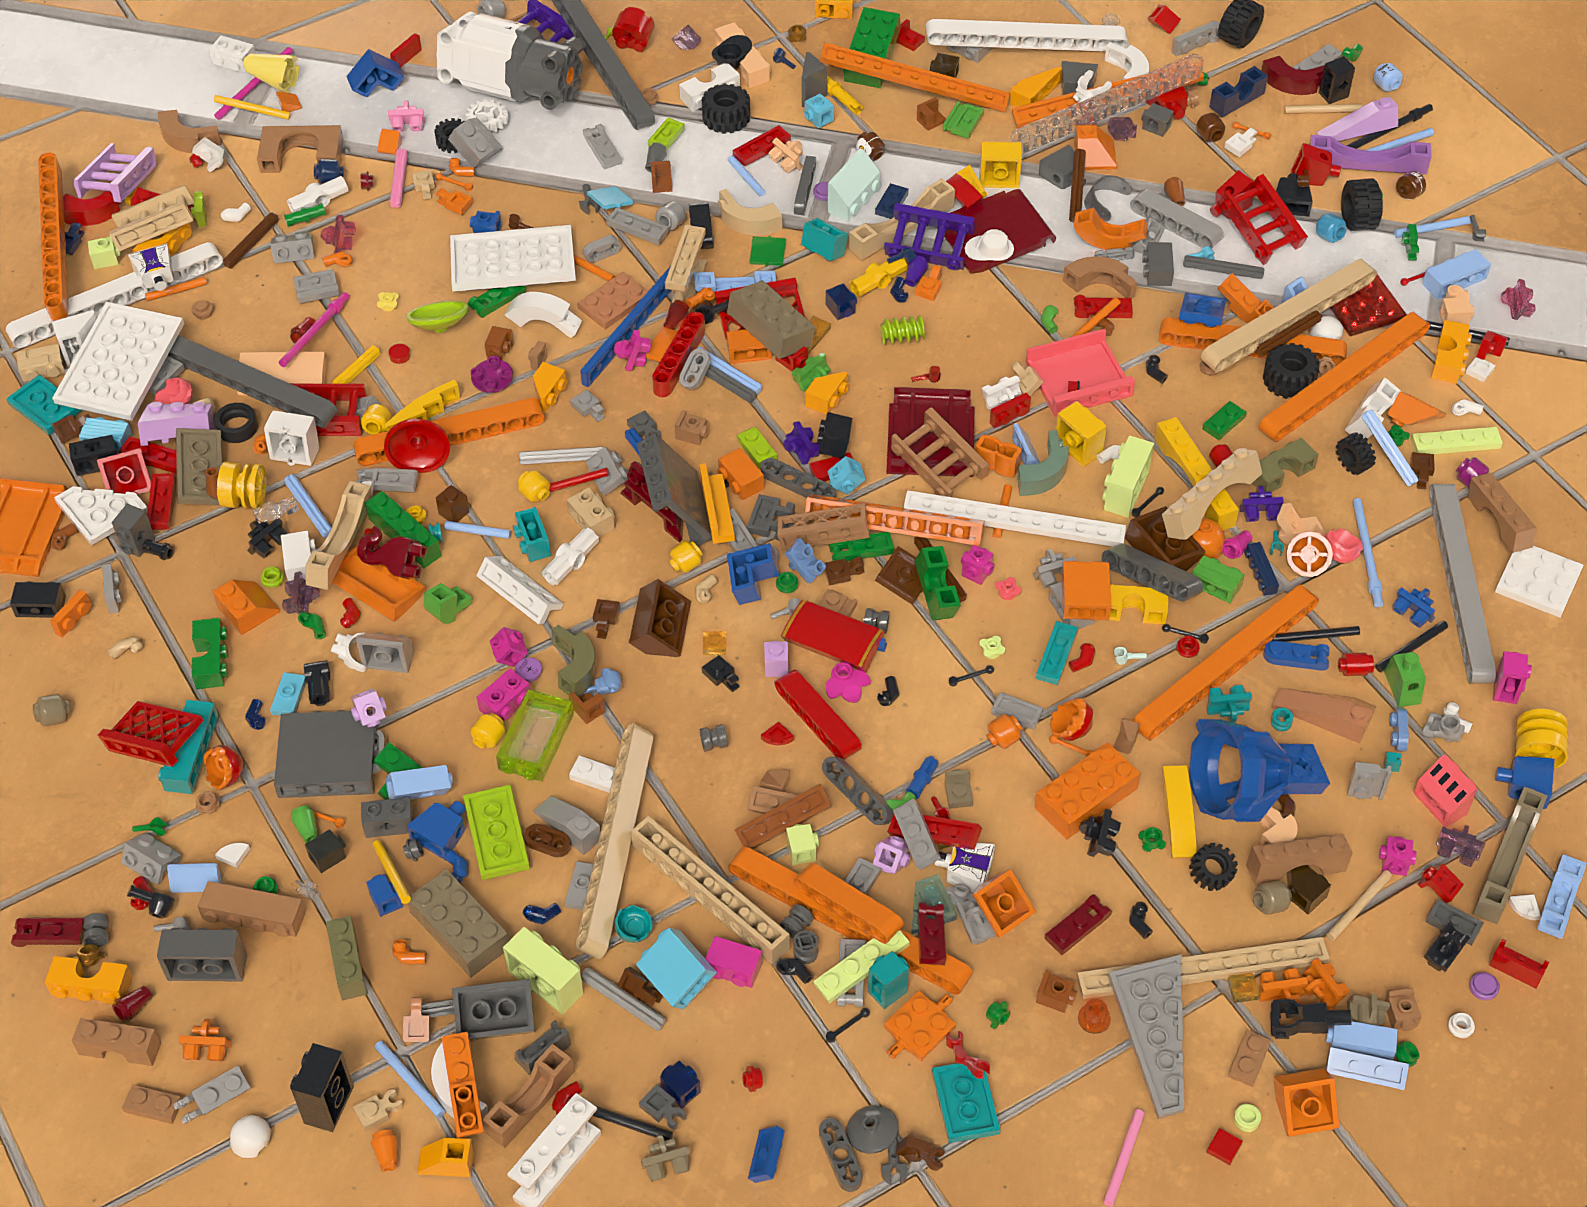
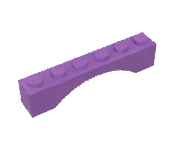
M1311 135L1309 145L1331 152L1332 164L1339 165L1344 169L1402 173L1416 171L1420 174H1427L1432 157L1431 143L1409 142L1396 148L1381 151H1366L1348 147L1331 136Z

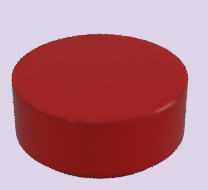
M399 343L389 348V358L393 363L402 364L409 360L410 350L407 345Z

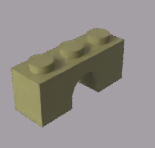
M1302 438L1289 442L1284 448L1273 451L1264 459L1259 460L1263 474L1252 484L1256 488L1257 486H1263L1264 492H1273L1282 487L1285 475L1283 470H1289L1299 478L1315 469L1318 453Z
M351 916L326 921L337 986L342 1001L367 995L358 954L356 933Z

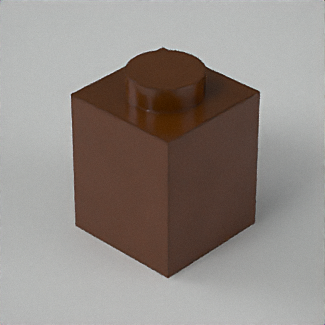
M452 485L436 497L438 514L447 521L459 522L470 512L467 495Z

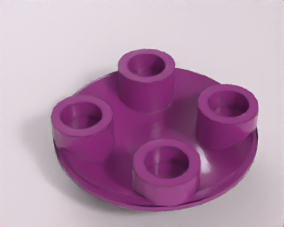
M490 356L470 371L471 380L475 388L486 393H494L505 389L513 379L511 366L507 362L500 360L497 356Z

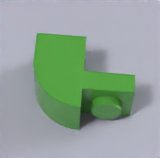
M440 583L424 593L425 610L444 624L454 622L455 614L472 604V597L457 586L449 589Z

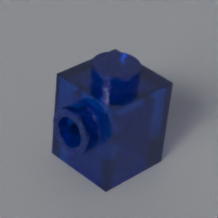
M844 283L826 290L825 305L837 320L856 313L857 298L853 292L848 290Z
M679 1060L662 1071L660 1076L661 1088L676 1100V1104L681 1109L701 1093L700 1080L697 1078L696 1072L689 1065L685 1066Z

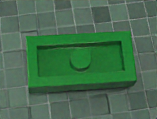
M1229 401L1203 424L1202 430L1220 440L1246 418L1247 412Z

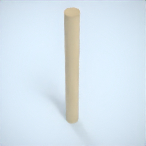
M1363 104L1285 106L1284 112H1354L1362 108Z
M1388 870L1382 872L1326 934L1329 940L1335 941L1392 878V874Z

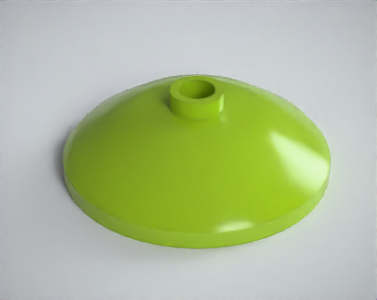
M462 301L435 302L411 310L407 313L406 318L407 322L415 327L424 330H435L436 333H440L464 318L469 308L468 304Z

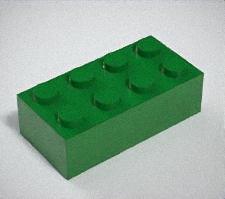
M863 7L849 49L890 60L901 28L900 14ZM843 68L845 82L881 89L884 79Z

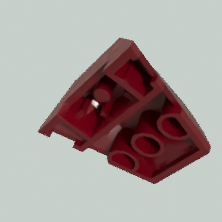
M634 461L628 470V480L624 482L625 488L620 494L633 505H637L642 501L653 510L642 464ZM668 506L655 512L664 519V530L678 542H681L683 540L684 520Z

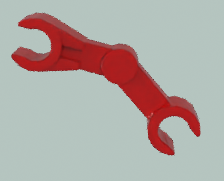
M958 1031V1039H952L950 1033H947L946 1045L953 1049L957 1063L967 1066L973 1076L978 1079H983V1070L990 1074L989 1062L972 1058L964 1051L963 1034Z

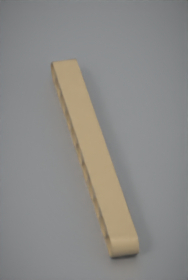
M1358 259L1209 345L1202 352L1200 359L1218 373L1255 352L1258 345L1311 312L1317 310L1321 313L1369 285L1375 279L1377 271L1363 259Z
M630 723L622 735L575 944L577 950L596 959H601L609 946L632 839L631 830L635 826L654 736L653 733L634 723Z

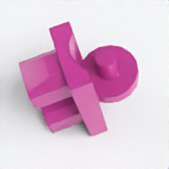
M633 330L629 342L623 340L615 344L614 352L619 358L627 360L625 371H632L633 365L644 367L646 353H649L651 347L650 339L640 337V331Z

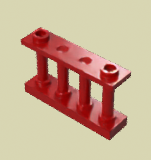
M1264 174L1256 177L1252 189L1235 197L1227 190L1219 201L1222 210L1230 217L1253 250L1255 257L1263 265L1267 264L1271 258L1272 251L1287 244H1291L1296 250L1301 248L1308 238ZM1257 196L1263 205L1244 213L1238 204ZM1269 212L1274 221L1255 229L1250 219ZM1280 228L1285 237L1267 245L1261 235Z
M290 383L329 400L335 406L337 401H349L347 416H334L325 428L316 426L317 436H362L360 416H356L358 399L367 397L365 384Z

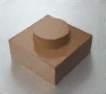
M538 341L534 348H531L529 351L528 359L530 360L532 370L537 371L542 362H545L548 357L545 342Z

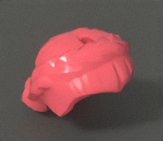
M171 378L166 380L167 386L155 394V401L162 404H172L174 402L189 404L193 396V388L190 382L183 378Z
M1339 528L1336 531L1332 529L1323 536L1331 545L1333 560L1339 563H1350L1358 558L1363 550L1362 541L1356 536H1352V533L1345 529Z

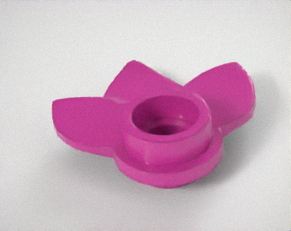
M838 663L831 671V678L826 682V693L830 699L841 695L844 700L856 703L861 698V687L871 684V681L864 671L853 670L848 663Z

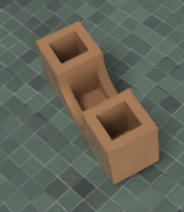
M80 1018L72 1038V1043L79 1055L104 1059L106 1051H113L123 1055L128 1063L153 1066L161 1044L154 1029Z

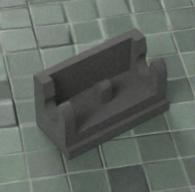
M554 1020L551 1023V1029L525 1050L521 1051L519 1049L515 1052V1061L531 1075L535 1062L551 1044H554L562 1051L571 1045L569 1032L565 1028L560 1030L558 1022Z

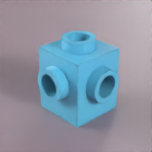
M821 94L809 98L805 101V118L811 121L817 128H820L834 121V105Z
M847 456L828 470L830 485L836 491H841L847 495L866 480L861 464Z

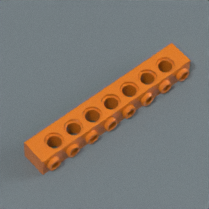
M810 494L806 500L805 513L865 503L866 521L869 529L977 546H980L982 542L985 520ZM861 512L852 513L849 517H859ZM832 516L828 521L836 520L838 516Z

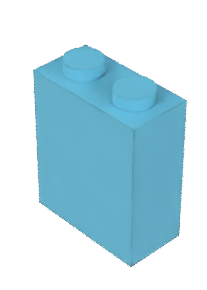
M673 928L662 931L658 935L657 941L651 948L642 953L641 959L636 964L669 1004L680 1009H685L717 973L680 930Z

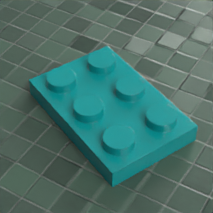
M41 375L36 376L6 398L8 405L48 435L54 432L51 424L71 414L74 417L82 411V409L55 404L52 398L58 388Z
M959 1063L932 1068L933 1081L948 1143L1000 1135V1126L987 1074L984 1070L983 1079H978L973 1076L967 1066Z

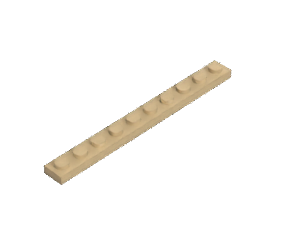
M1323 937L1182 957V985L1309 967L1314 959L1319 958L1322 964L1329 963L1330 958ZM1145 963L1077 972V981L1082 1000L1114 995L1108 978L1109 972Z

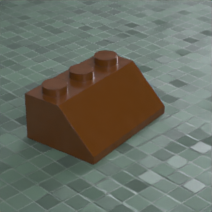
M1166 506L1130 520L1124 538L1133 548L1184 571L1191 568L1206 552L1192 535L1187 540L1168 537L1162 513L1168 509Z
M659 579L640 588L629 644L649 655L681 656L691 601Z

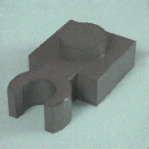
M646 411L627 419L629 428H634L641 437L645 436L647 438L656 433L661 438V432L657 429L655 421Z
M657 1084L639 1102V1107L658 1123L665 1118L667 1125L672 1130L677 1129V1123L672 1120L674 1117L678 1116L684 1121L687 1119L683 1109L674 1108L676 1100Z

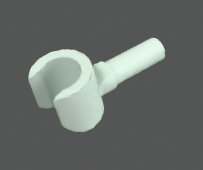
M1124 647L1114 649L1116 662L1119 665H1123L1131 659L1147 658L1146 653H1127Z

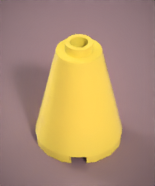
M250 53L243 61V67H245L247 73L280 92L290 93L291 91L288 89L295 87L299 75V66L296 65V61L299 60L293 55Z

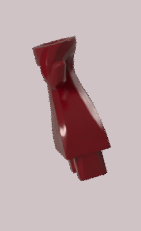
M375 525L372 528L374 534H365L359 540L357 556L365 564L372 566L383 565L393 576L405 579L420 578L422 569L420 566L414 565L416 556L421 558L426 556L427 546L419 543V541L401 536L395 537L373 552V545L378 544L382 539V532Z

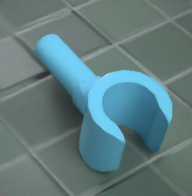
M1209 246L1202 248L1201 252L1189 254V256L1215 259L1213 256L1215 253Z

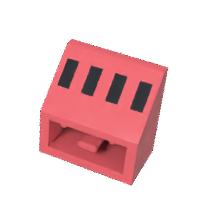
M1445 754L1418 780L1414 794L1446 828L1468 814L1477 792V787L1470 778L1463 774L1458 765Z

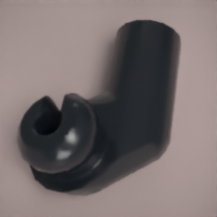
M1151 355L1149 360L1146 361V372L1149 376L1163 384L1167 380L1168 375L1159 370L1160 358L1157 355Z
M894 676L885 678L887 690L882 691L883 694L879 693L877 696V700L882 706H890L899 697L900 693Z
M1139 901L1130 910L1129 923L1143 939H1147L1153 932L1145 923L1148 906L1144 902Z

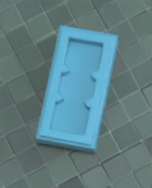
M283 672L270 709L271 715L281 716V714L296 712L306 685L305 675Z

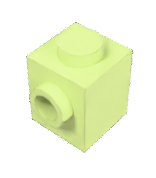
M111 237L88 241L89 255L94 269L119 265L117 256H121V253Z
M797 824L786 828V839L792 865L816 861V847H819L817 833H812L811 825Z

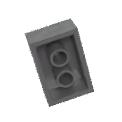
M172 928L171 930L162 929L157 958L167 981L242 982L247 954L238 930L229 928L222 930H208L206 928L184 930Z
M530 979L452 988L456 1034L468 1032L469 1041L536 1033Z

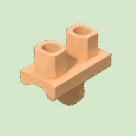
M775 138L772 141L775 147L768 153L771 160L777 163L784 157L785 159L780 163V166L787 174L795 168L799 171L803 169V165L799 162V156L803 154L801 151L802 143L795 140L793 142L788 141L785 145L778 138Z

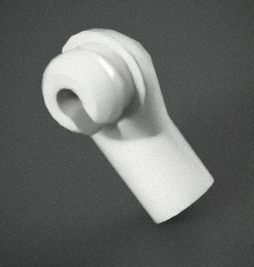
M1112 445L1097 454V460L1103 464L1110 459H1119L1120 446Z
M1449 702L1447 707L1444 708V716L1454 715L1458 717L1460 724L1465 726L1464 733L1468 734L1473 723L1461 719L1458 714L1459 705Z

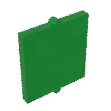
M753 236L750 264L764 265L766 267L768 265L783 266L786 238Z

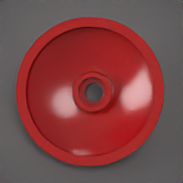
M408 419L397 423L388 431L384 440V452L389 462L396 468L426 473L438 469L446 462L450 453V441L446 432L434 422L425 419Z

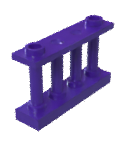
M538 0L527 1V14L518 23L528 24L532 19L537 20L541 23L537 27L541 34L547 28L555 32L549 39V41L558 42L561 38L568 40L571 37H575L560 14Z
M895 203L894 217L898 220V225L893 243H884L885 255L891 258L901 253V250L907 247L902 246L901 241L906 223L912 222L917 223L918 227L913 246L908 248L913 249L916 255L924 257L930 264L945 266L951 270H964V257H960L965 234L974 233L975 218ZM927 226L938 228L932 251L920 249ZM948 229L958 232L952 255L940 253L945 231Z

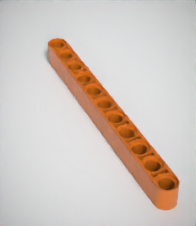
M47 152L38 159L43 300L50 319L56 321L67 318L69 313L62 170L56 155Z
M1410 312L1264 417L1259 424V430L1273 441H1280L1422 338L1429 330L1430 323L1415 312Z
M1301 584L1296 586L1142 709L1132 720L1139 723L1138 732L1147 740H1153L1209 694L1211 688L1220 686L1261 653L1265 645L1272 641L1273 637H1276V634L1287 632L1308 615L1318 604L1319 598Z
M742 847L728 865L730 872L737 878L791 907L795 904L802 905L810 911L815 920L854 940H865V944L873 939L870 935L801 893L794 884V880L799 874L753 849ZM900 929L909 940L910 946L897 956H901L906 960L909 965V971L949 993L959 995L973 974L971 968L946 954L945 965L919 964L918 938Z

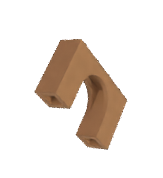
M341 125L263 126L257 156L260 173H280L284 154L297 146L316 148L317 163L320 159H336L340 165L343 146Z

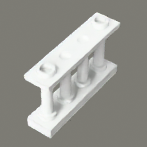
M575 1093L507 1174L508 1177L521 1185L513 1195V1200L522 1207H542L601 1136V1130L588 1122L596 1112L597 1107L577 1093Z

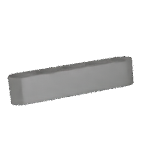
M1143 189L1130 202V207L1136 214L1146 219L1149 216L1152 217L1165 229L1201 248L1205 246L1213 248L1224 235L1219 225L1149 189Z

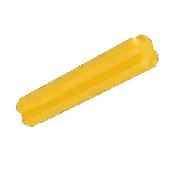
M374 345L370 346L332 381V384H348L380 355V349Z

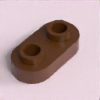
M532 824L524 831L525 844L533 850L553 857H563L571 849L570 838L564 832L541 824Z

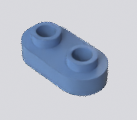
M1396 708L1394 713H1390L1389 725L1394 730L1391 733V746H1395V751L1406 752L1409 740L1407 710Z

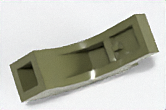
M557 625L552 629V645L572 659L566 667L558 672V686L566 694L569 695L571 692H574L579 697L586 692L594 680V647L590 639L582 631L574 636L569 630H565L560 625Z

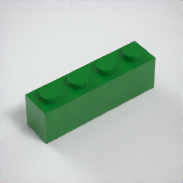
M383 491L365 502L368 519L390 539L401 536L417 540L419 543L427 546L424 558L415 557V561L424 569L441 557L438 539Z

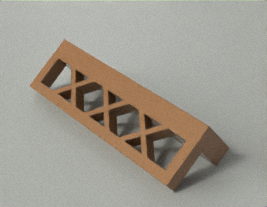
M865 503L778 517L777 536L782 551L790 549L798 538H801L805 544H810L811 547L870 538V531L866 521ZM861 512L859 517H849L852 513ZM838 516L836 520L828 521L830 517ZM809 520H817L813 524H806ZM795 523L792 527L784 528V524Z

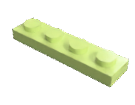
M1497 427L1412 434L1411 437L1414 451L1427 454L1501 449L1503 444Z
M900 930L887 944H883L873 938L813 981L814 986L830 1004L869 976V968L879 956H886L891 951L898 955L910 946V942Z

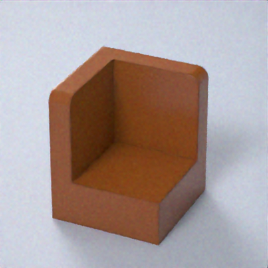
M936 97L917 105V121L927 131L944 124L946 118L938 111V99Z
M670 161L651 162L653 193L672 192Z
M574 692L569 694L570 707L586 724L605 713L604 699L599 693L595 696L586 693L580 698Z

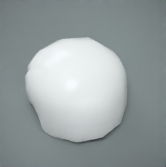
M1322 316V320L1310 329V336L1341 340L1344 327L1338 319L1332 316Z
M246 1115L236 1121L230 1132V1146L233 1152L242 1158H254L260 1150L268 1147L271 1136L268 1122L256 1115Z

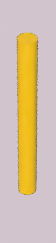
M219 95L214 96L215 103L287 120L290 119L291 113Z
M380 840L374 841L372 846L403 904L409 903L411 897Z

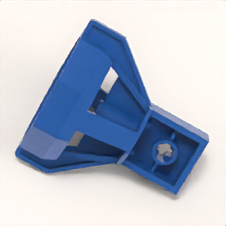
M1199 719L1196 722L1199 734L1191 746L1189 782L1202 813L1222 820L1260 822L1281 794H1322L1330 784L1313 744H1278L1269 732H1255L1247 726L1223 721L1222 719ZM1225 744L1239 750L1241 778L1238 781L1220 785L1218 763L1221 749ZM1235 798L1232 805L1227 801L1229 799Z

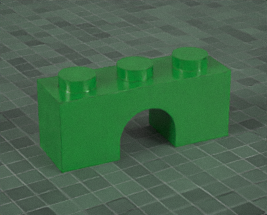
M944 547L922 548L915 559V565L931 619L953 618L961 604L956 587L947 586L945 575L949 564Z
M220 618L192 621V640L196 652H208L200 657H192V679L196 690L223 687L224 677H228L227 664L224 663V658H228L227 645H224V640H228L227 627L222 625Z

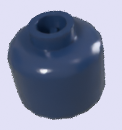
M320 159L317 164H314V179L318 180V183L321 185L344 175L343 166H340L336 159Z

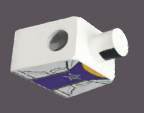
M167 243L128 254L133 271L145 288L154 287L157 291H162L167 287L166 283L174 280L172 260Z
M977 843L975 850L954 847L952 854L938 851L941 859L937 860L935 865L948 868L946 879L948 883L952 885L962 884L970 892L974 893L979 885L988 880L994 858L995 845Z

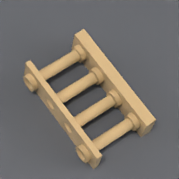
M182 185L112 214V218L118 228L109 231V235L118 251H122L192 222L193 216L187 206L195 201L186 185Z
M685 225L665 281V289L674 290L667 318L684 320L691 312V309L686 307L685 300L697 293L693 273L704 272L707 265V260L698 259L706 234L703 227Z

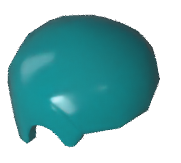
M635 905L621 908L614 922L616 933L627 943H638L645 940L650 935L653 927L651 915L644 908Z

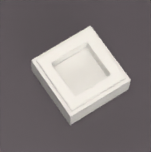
M1476 357L1467 367L1465 373L1485 382L1494 371L1496 365Z

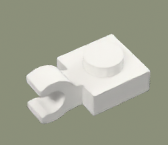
M1249 128L1243 135L1237 132L1225 142L1224 148L1240 158L1252 148L1253 143L1256 141V138L1253 136L1258 131Z

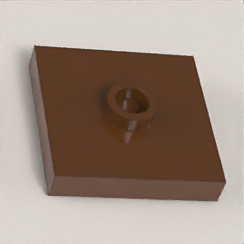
M898 546L875 581L913 605L923 590L915 565L916 557Z

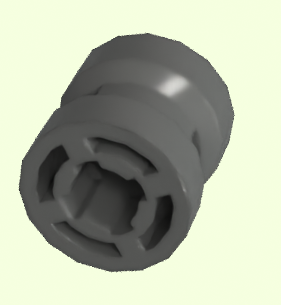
M866 608L864 623L885 631L884 634H886L890 611L882 610L881 612H876L872 608Z
M723 724L716 725L712 728V731L707 727L700 728L704 752L711 751L713 745L719 748L728 747Z
M795 904L789 911L790 915L784 917L779 926L789 933V937L794 939L798 932L804 930L805 927L812 923L814 917L805 907Z
M101 913L85 916L83 927L86 931L83 934V943L85 945L94 944L97 947L108 944L109 933L106 930L109 928V917Z
M809 930L798 932L793 939L794 958L799 959L803 964L813 963L818 957V938L816 934Z

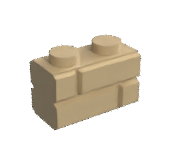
M59 344L16 352L18 370L23 382L31 381L38 375L46 378L65 374L64 357Z

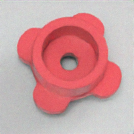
M1008 577L1007 580L995 583V588L999 590V596L1004 600H1012L1021 593V588L1016 585V580L1013 577Z

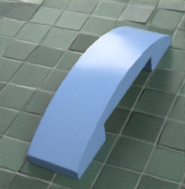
M755 271L754 277L715 278L714 272L693 273L695 290L698 292L705 287H709L715 292L749 286L762 280L765 283L776 281L775 271Z
M1564 854L1562 855L1545 901L1537 930L1562 939L1587 863Z

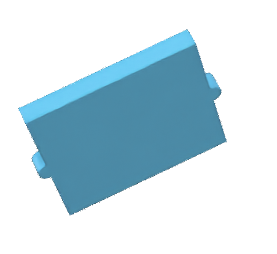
M616 186L587 191V195L603 209L620 208L621 206L633 204V200Z

